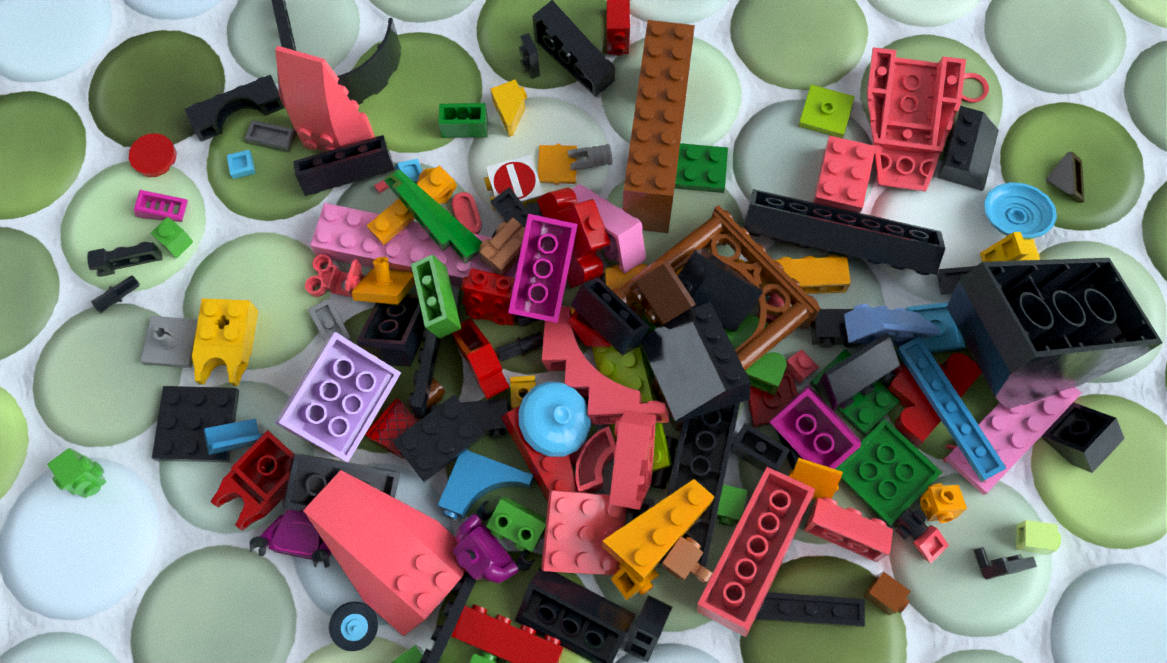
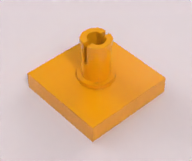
M378 257L373 261L374 268L369 271L352 291L353 300L398 305L415 284L413 272L390 270L388 258Z

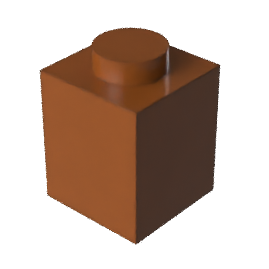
M883 571L876 576L863 596L888 615L897 613V611L902 613L910 601L907 599V596L911 591Z

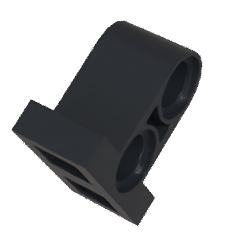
M648 595L624 651L648 662L673 606Z

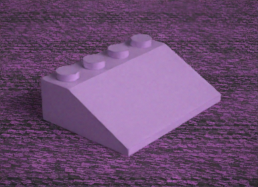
M333 332L324 341L274 423L348 463L401 372L338 333Z

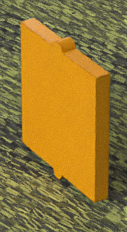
M559 143L556 145H539L538 178L540 183H555V185H559V183L576 184V170L572 171L570 165L576 162L577 158H570L568 150L577 149V146L560 145Z
M798 458L794 470H791L789 473V477L814 488V500L822 499L823 497L832 499L834 493L839 489L838 483L843 472Z

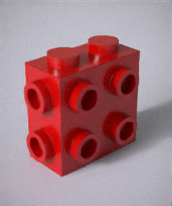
M471 268L468 277L463 278L461 291H464L462 305H465L466 315L474 319L493 321L499 325L513 326L516 314L508 313L515 278Z

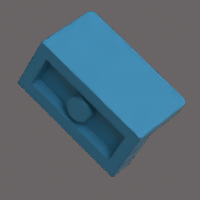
M256 419L204 428L203 430L209 455L250 447L263 435L259 434Z

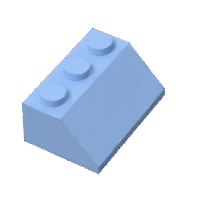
M860 304L854 306V310L844 314L849 343L870 344L888 333L892 339L893 346L900 347L919 336L924 340L940 334L937 326L919 313L906 311L905 308L892 310L888 309L887 306L872 308L868 304Z

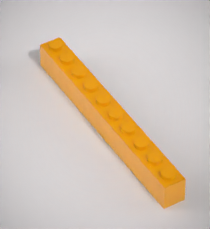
M829 255L825 258L805 256L801 259L782 257L774 260L782 265L784 271L791 278L799 282L801 289L806 294L846 293L851 284L847 257ZM738 259V261L736 262L739 264V262L742 261L743 263L751 264L749 261H743L741 259ZM639 264L625 274L619 269V265L605 268V284L611 290L619 289L648 265ZM681 268L680 270H678V271L676 272V275H677V276L679 275V273L681 272V270H682L683 268ZM760 273L759 276L762 281L760 288L762 290L764 286L770 283ZM769 292L765 296H771L773 292Z

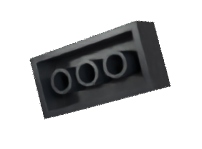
M293 453L282 505L285 508L304 510L340 470L395 498L400 472Z

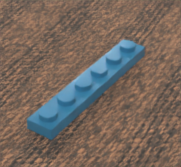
M920 336L900 346L896 352L980 481L983 482L1005 470L1006 466Z

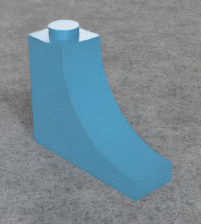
M466 450L458 456L438 506L443 511L442 515L456 520L457 517L465 519L470 508L485 494L498 488L511 486L531 490L534 476Z

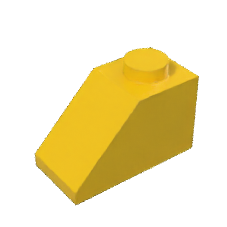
M516 79L490 89L492 101L509 137L514 135L526 109L525 100L527 95L524 87H519Z

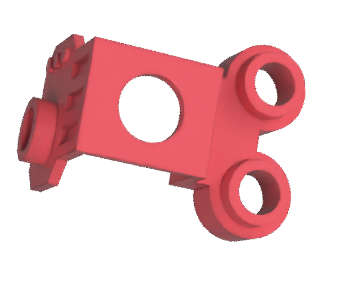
M318 255L313 260V268L318 275L307 279L305 289L313 297L322 296L326 290H329L332 294L352 297V291L365 277L362 273V265L358 259L352 261L349 273L341 272L328 255ZM325 264H328L325 269H322ZM346 280V282H345V290H343V289H342V283H343V281ZM321 286L317 291H314L315 287Z

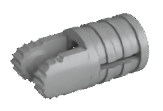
M609 144L568 150L570 158L586 157V160L573 162L570 165L572 171L593 168L594 166H605L607 164L612 165V152Z

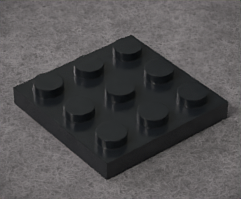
M163 386L152 459L155 461L230 463L231 451L208 454L203 430L204 428L235 423L239 390L226 387Z

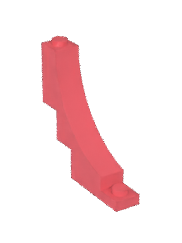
M561 305L558 323L545 321L542 362L547 371H565V384L574 388L582 397H589L588 417L593 425L616 424L617 419H621L625 410L656 415V423H669V412L665 403L659 401L644 403L640 391L612 381L590 364L579 348L576 332L568 323L572 315L570 306Z

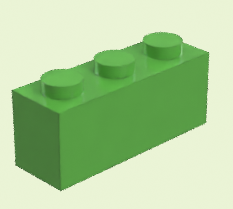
M433 254L412 263L411 267L425 328L438 338L460 330L461 325L447 267Z

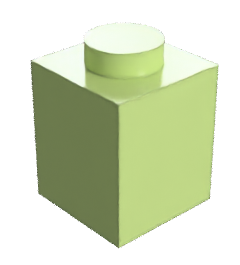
M1030 520L1017 524L1016 550L1050 554L1058 551L1061 544L1058 524Z

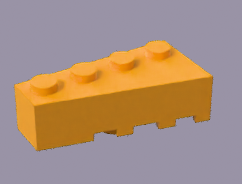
M693 479L604 539L602 547L642 583L674 547L679 538L688 531L709 507L714 496Z

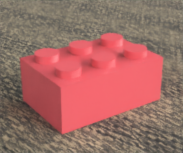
M829 136L823 153L813 202L861 213L876 146Z

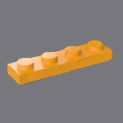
M439 165L419 181L417 185L437 201L456 185V182ZM398 199L366 226L385 245L415 218Z

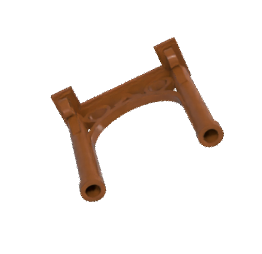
M719 205L714 208L710 219L622 287L612 290L631 308L637 302L631 296L629 285L666 261L669 262L676 273L685 266L694 250L703 248L707 251L710 249L711 254L758 288L762 285L759 276L761 273L770 284L764 286L762 289L764 292L757 301L759 310L757 329L749 339L735 349L745 371L779 342L791 335L798 327L802 330H808L821 309L817 300L810 295L808 296L801 289L799 282L791 278L784 271L782 265L774 261L767 254L765 248L761 244H757L750 237L748 231L744 227H740L733 220L732 215L728 211L723 210ZM723 244L726 246L728 244L735 254L731 257L718 255L716 245L721 246ZM740 253H741L751 264H746V263H743L742 261H740L739 264L736 263V262L738 261L739 257H740ZM769 292L778 294L782 298L784 305L782 307H773L766 304L765 294ZM767 314L779 316L764 328Z

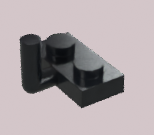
M984 547L973 550L981 574L987 580L1037 567L1034 557L1023 558L1021 554L991 560L992 566H990Z

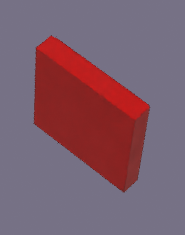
M789 371L784 372L775 396L767 391H762L753 386L750 387V400H747L753 427L772 425L770 420L798 394L794 377Z

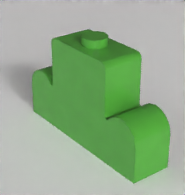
M748 314L736 332L723 326L734 350L756 331L759 321L757 316ZM776 352L762 356L745 371L751 386L767 391L775 396L786 370V359L783 355Z

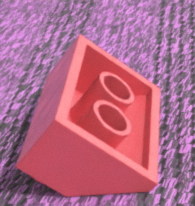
M827 497L818 498L813 503L803 531L875 562L888 556L891 550L893 529L886 527L887 524L884 521L876 518H871V520L861 516L862 513L853 508L844 509L839 507L836 501Z

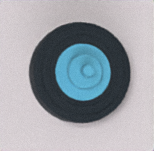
M357 601L347 602L339 606L329 621L331 639L339 648L346 651L364 649L374 640L378 630V620L374 611L368 605Z

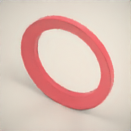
M976 73L964 74V80L971 78L979 81L984 91L979 98L970 99L962 94V99L970 103L980 102L985 99L989 92V85L985 78Z

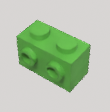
M68 448L47 463L54 474L52 480L55 485L61 490H68L72 495L77 494L84 498L92 496L100 491L101 486L107 483L102 475L105 471L98 462H93L92 459L71 448Z
M504 496L500 499L486 527L491 529L490 533L502 540L506 537L513 541V545L517 549L533 552L545 531L546 518Z

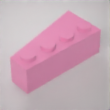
M581 184L572 188L576 194L577 203L594 199L610 239V245L603 248L606 251L605 256L610 261L615 259L620 263L619 269L625 274L647 260L642 234L643 226L638 218L629 215L623 209L616 207L607 199H603Z

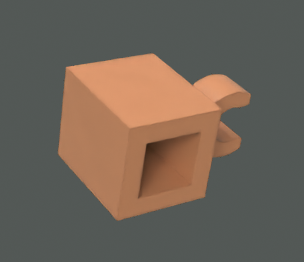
M680 537L661 565L662 568L682 582L691 573L699 581L706 584L713 574L707 568L697 563L703 552L700 550V544L690 537H687V539Z

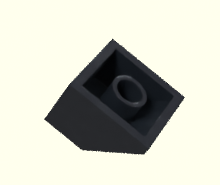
M1075 402L1042 435V439L1070 464L1091 473L1125 439L1116 417Z

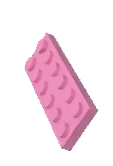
M1072 387L1055 395L1009 410L999 402L978 425L1006 466V469L983 482L980 481L958 446L945 459L982 495H985L1082 392L1076 387Z

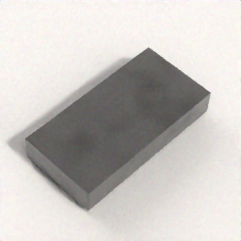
M252 120L244 140L247 144L290 153L297 133L295 129Z

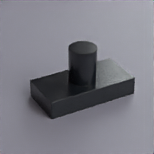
M510 187L490 201L505 222L514 218L523 227L526 226L527 216L530 212Z

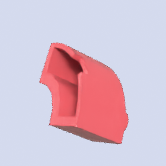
M609 426L591 436L579 455L575 471L578 492L593 493L603 489V470L609 461L614 459L613 452L616 444Z

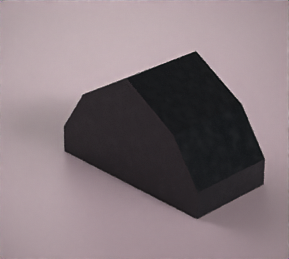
M1110 258L981 262L958 281L947 305L952 319L995 398L1008 410L1055 395L1072 387L1080 386L1140 358L1163 343Z

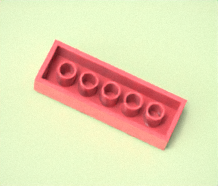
M766 467L697 603L698 613L744 637L747 636L812 502L815 492L814 488Z

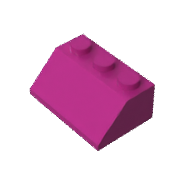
M809 385L790 400L770 420L772 426L804 460L835 469L861 447V440Z

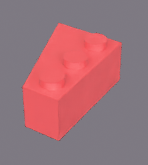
M625 410L621 419H617L615 424L617 442L613 452L615 459L609 500L610 505L641 509L652 484L656 415Z

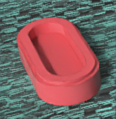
M466 192L456 194L451 203L455 218L473 234L478 235L482 229V222L473 196Z

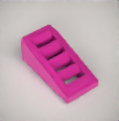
M139 190L134 214L135 217L144 219L164 220L169 217L172 221L182 222L188 200ZM147 202L151 203L150 208H146ZM156 203H160L159 210H154ZM165 204H170L168 212H164ZM180 205L178 213L173 214L174 206Z

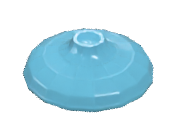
M1009 182L998 185L988 192L984 201L987 219L995 229L1006 236L1013 232H1021L1023 239L1037 238L1051 230L1057 219L1055 205L1049 196L1038 188L1024 183Z
M545 382L533 387L523 397L518 411L519 427L524 439L535 451L549 457H564L577 451L587 440L591 428V420L588 417V406L585 399L574 388L561 382Z

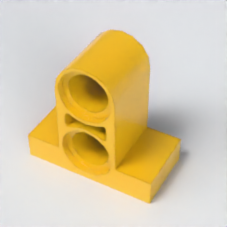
M1013 232L980 252L982 262L1041 260L1034 239H1023L1021 232Z

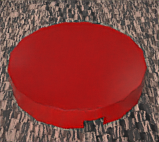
M150 133L139 137L132 144L128 159L131 166L138 173L146 177H158L168 172L172 163L174 165L177 151L172 141L165 135Z

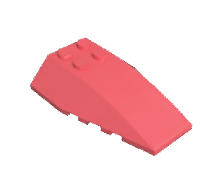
M280 46L276 47L279 97L304 147L313 151L318 149L326 152L375 137L368 117L363 112L359 113V105L355 100L350 101L347 97L349 91L346 87L338 85L339 78L325 59Z
M873 47L867 86V100L873 146H876L874 155L878 186L922 192L927 191L946 138L961 105L966 59L943 56L938 63L898 58L896 57V50Z
M342 470L333 477L303 510L363 601L403 636L422 623L432 613L466 571L464 567L458 564L457 557L453 553V549L458 545L456 537L437 520Z

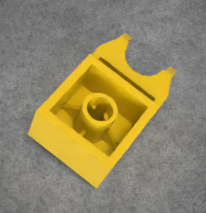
M201 299L192 352L195 382L199 385H205L211 372L219 365H227L229 383L232 386L239 385L248 367L249 357L252 356L258 309L250 300Z

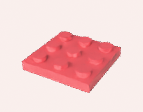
M549 490L541 570L615 575L620 570V563L602 547V541L625 526L627 507L610 505V495Z

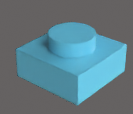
M250 150L227 155L229 171L233 179L256 174Z
M418 159L400 162L394 167L395 171L401 170L415 183H417L419 174L423 171Z

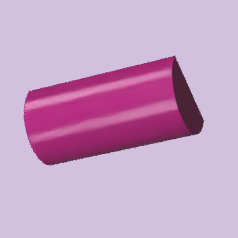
M528 214L508 313L558 323L578 224Z

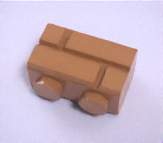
M511 218L508 222L501 223L496 230L497 234L491 240L488 238L481 244L479 248L481 261L496 274L505 275L519 261L525 227L514 218Z

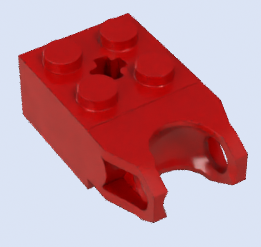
M267 430L231 467L232 470L222 479L217 492L210 502L219 508L234 498H243L244 507L235 526L242 531L245 530L252 523L266 517L284 498L293 452ZM273 465L274 469L270 471L269 468Z

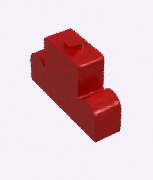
M570 187L542 195L537 199L543 217L578 224L567 274L571 289L579 287L581 284L596 277L600 278L603 275L604 267L601 259L596 256V252L610 245V239L594 199L577 203L576 194Z
M471 318L461 322V329L451 333L486 399L510 388L491 343Z
M962 353L952 354L942 365L938 363L960 398L982 373L977 363ZM902 362L894 372L897 376L887 389L900 400L899 404L905 408L897 416L895 428L917 448L941 422V419Z

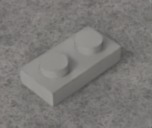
M330 298L308 309L324 341L333 332L352 341Z

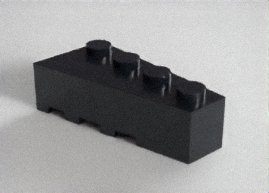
M553 0L532 16L535 42L595 97L598 96L615 81V67L612 62L600 53Z

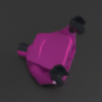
M485 501L477 509L476 515L472 514L458 527L456 532V542L458 545L453 549V553L457 557L458 564L464 567L475 580L486 579L493 583H501L516 575L519 569L521 571H528L535 562V559L526 561L525 558L530 551L524 550L514 563L499 541L490 533L491 531L481 522V520H489L495 511L494 509L492 512H487L485 506L489 501Z
M287 509L260 536L252 538L249 542L250 552L254 548L260 547L258 550L259 556H264L266 546H269L268 549L275 553L312 560L314 567H317L318 562H323L325 568L330 566L329 557L331 551L303 510L299 512Z

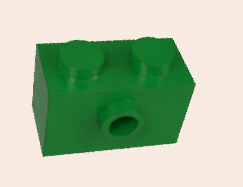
M486 103L439 104L438 124L442 138L488 137Z

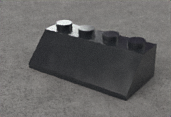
M540 567L529 583L515 621L536 630V633L544 637L549 635L560 640L561 646L592 663H613L636 614L556 572L543 571Z

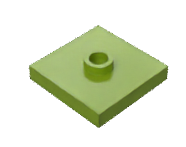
M810 85L798 126L843 139L855 96Z

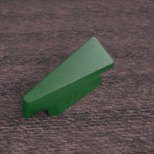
M396 170L383 179L442 251L451 246L465 264L479 254V248L483 242L401 170Z

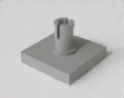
M151 316L140 362L145 365L192 369V352L198 320Z

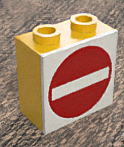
M531 154L486 167L488 177H484L487 191L492 190L494 196L490 198V201L510 187L527 209V203H538L537 199L544 195Z

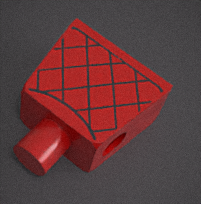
M396 398L365 435L372 443L404 459L405 457L393 443V440L416 424L418 420Z

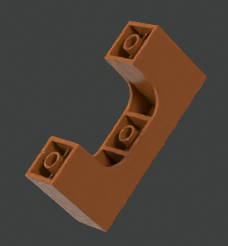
M647 20L623 189V210L629 215L638 218L642 223V230L669 232L695 25Z

